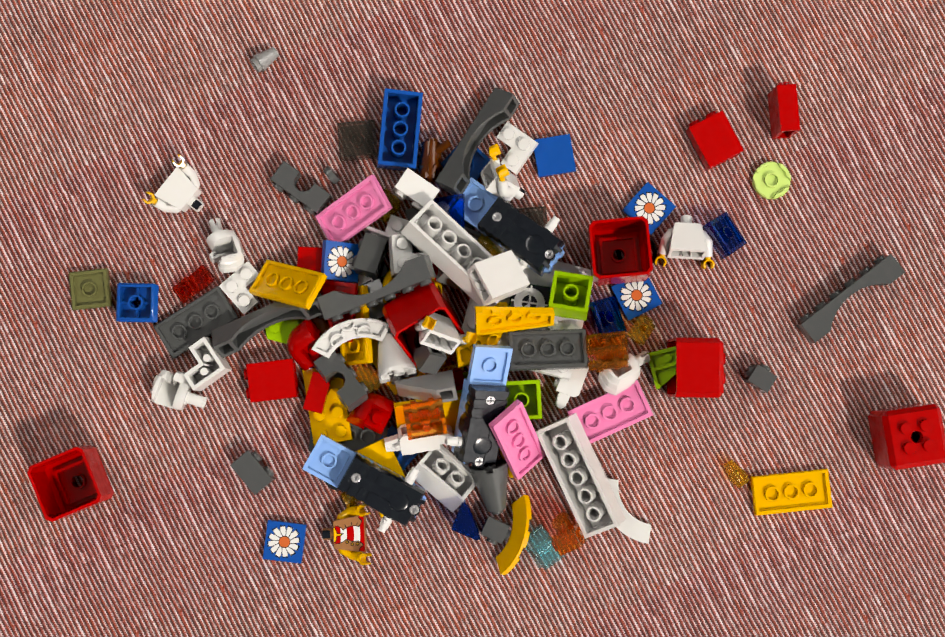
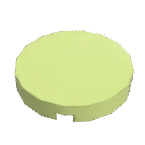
M772 161L761 164L755 170L752 177V185L755 192L765 199L782 197L790 187L791 175L788 169L781 163Z

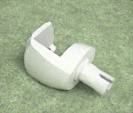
M215 218L216 225L214 219H211L208 223L212 234L206 240L212 250L209 254V259L212 263L219 261L218 269L222 273L236 272L244 264V252L241 241L232 230H223L220 218Z
M626 351L621 355L616 365L612 363L609 367L607 365L602 367L599 371L598 381L604 391L616 396L628 389L639 378L641 373L640 366L650 362L649 354L646 351H642L633 356Z
M162 370L159 375L155 376L151 389L152 402L176 410H183L187 404L204 409L207 397L191 393V386L184 377V373L180 371L173 375L170 371Z

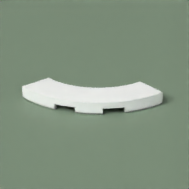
M372 318L346 320L327 330L315 342L311 350L330 358L331 354L340 345L352 339L371 338L382 342L389 330V325L384 321Z
M607 478L626 518L616 528L636 541L649 544L651 524L634 518L626 510L619 495V480Z

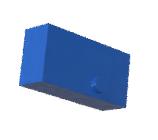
M385 88L377 168L405 171L409 168L415 172L423 93Z

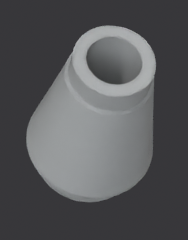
M271 47L253 55L250 63L258 73L264 72L279 57V54L274 47Z

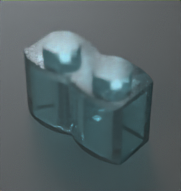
M539 524L530 531L525 549L528 553L532 551L536 556L533 560L539 568L543 567L547 570L565 557L542 524Z

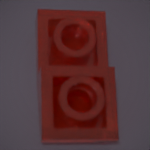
M201 265L189 277L183 278L176 284L172 290L180 301L185 304L217 279L206 265Z

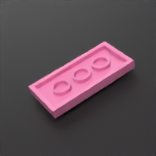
M370 175L315 217L328 240L346 242L393 209L375 175Z
M638 380L616 396L606 393L567 411L568 415L577 413L590 443L653 416Z
M518 399L488 424L513 477L517 480L521 479L546 456L524 405Z

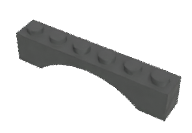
M495 87L489 95L488 100L478 112L477 117L469 126L468 131L458 143L457 148L435 180L442 190L457 197L462 196L470 183V166L478 146L492 130L510 120L520 105L513 93Z
M882 254L873 261L875 263L873 266L863 268L859 272V277L849 279L843 284L845 287L841 291L837 289L829 295L830 299L827 302H820L814 307L815 311L813 313H806L799 319L800 323L796 326L810 344L816 343L831 331L838 309L852 294L868 286L891 284L905 273L892 254L886 256Z
M421 255L406 261L392 281L374 292L354 295L343 291H332L318 297L317 300L324 319L336 322L343 319L344 314L349 313L353 315L361 312L360 308L367 306V308L374 307L382 299H385V301L396 298L395 294L400 292L403 294L409 293L417 285L421 287L432 283L431 280L437 277L429 255Z
M318 293L309 310L281 302H274L211 331L212 346L224 358L240 351L252 337L273 324L291 319L310 320L322 315L317 300L322 294Z

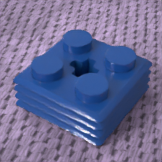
M118 283L116 321L156 323L158 320L159 286L152 283ZM139 299L141 301V305H138L137 308V306L134 305V301H137Z

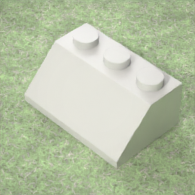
M440 445V449L428 451L415 467L419 470L415 481L452 513L463 503L476 486L471 476L470 468L464 465L463 462L458 461L443 445Z

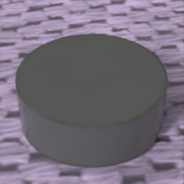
M329 165L323 169V172L333 184L341 180Z

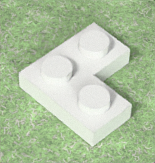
M506 122L497 135L499 140L511 147L501 164H505L506 168L517 175L539 143L509 122Z
M249 261L219 285L244 315L260 303L247 289L254 283L259 274Z

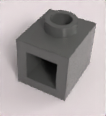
M761 363L760 365L755 364L747 368L744 373L746 376L744 381L760 392L768 393L777 376L770 372L771 369Z
M488 515L480 534L487 537L486 541L497 545V543L502 544L504 540H508L511 534L510 525Z

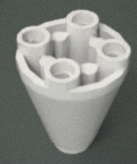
M389 329L383 341H378V378L380 383L391 381L394 385L396 380L416 376L417 371L414 363L395 340Z

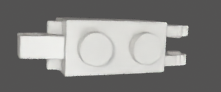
M589 363L587 369H572L569 381L555 378L553 386L556 387L555 391L558 392L555 401L556 407L559 409L566 407L570 397H576L580 394L590 367Z
M426 420L400 425L397 429L398 434L384 438L386 452L401 451L402 456L413 455L415 453L440 449V445L445 444V437H454L450 425L436 426L435 421Z

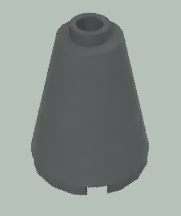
M497 458L496 463H489L487 466L483 465L480 468L475 467L474 464L471 465V476L487 511L492 512L494 515L501 514L506 509L508 464L506 460Z

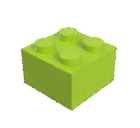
M554 271L548 307L554 309L555 316L587 320L593 276Z
M540 380L507 381L506 387L509 389V397H507L508 402L505 409L518 399L523 403L530 420L542 419Z

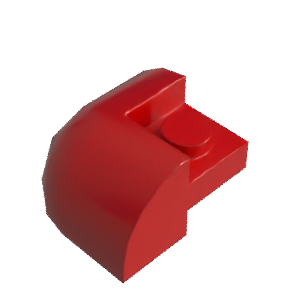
M304 320L290 332L287 340V350L303 371L314 366V361L323 356L311 350L315 342L320 338L319 334L321 332L311 320Z
M369 393L367 394L368 399L352 410L346 421L362 429L366 427L382 435L388 421H390L395 412L394 403L397 402L381 394Z

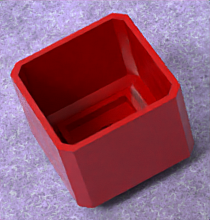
M638 216L596 220L589 225L588 242L593 282L596 285L642 282L649 278L653 270L649 225L646 218ZM618 250L622 251L624 258L616 260L613 257V253Z
M433 281L431 284L423 287L417 285L413 291L402 294L384 305L382 310L395 340L415 366L417 365L403 331L423 320L426 315L429 316L438 311L439 315L452 320L460 334H465L452 308Z
M676 337L667 341V348L676 346V375L667 382V397L719 398L724 393L726 381L724 372L726 356L723 342L719 338Z
M905 405L872 410L868 415L875 462L881 468L900 470L945 463V433L941 410L937 405ZM915 431L920 434V439L916 443L911 439V435Z
M91 445L77 446L30 466L27 472L44 517L51 522L67 518L112 498L114 493L96 447ZM76 476H81L83 479V484L80 487L74 483Z

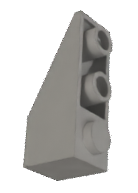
M453 370L438 372L436 375L427 374L395 381L398 396L433 403L458 400Z

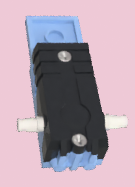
M472 177L462 196L456 197L448 207L505 251L512 250L519 260L518 262L523 271L526 267H529L541 277L544 273L550 274L553 266L558 262L557 260L565 254L563 250L564 242L552 233L560 221L559 218L553 216L543 227L519 209L514 208L512 204L506 202L502 197L487 191L485 186Z
M473 344L468 376L464 378L454 437H445V445L452 446V453L464 465L473 463L475 467L480 468L483 465L487 466L489 463H496L499 445L488 424L505 410V406H507L509 389L506 387L513 351L511 346Z
M321 434L302 468L336 487L337 490L345 492L346 495L354 497L357 501H361L368 507L383 514L384 516L378 528L382 533H385L393 520L405 527L409 521L415 522L416 516L421 510L420 506L426 502L425 489L414 483L418 476V469L412 467L404 478L324 434Z

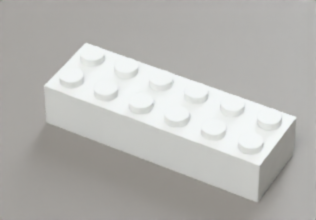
M431 199L400 233L424 255H429L430 260L479 306H484L466 271L474 263L493 257V255ZM499 301L485 307H494Z
M577 413L535 431L584 538L586 539L619 526L626 518Z

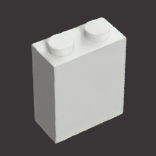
M512 250L476 262L466 271L484 306L518 294L530 285L527 275L523 272Z

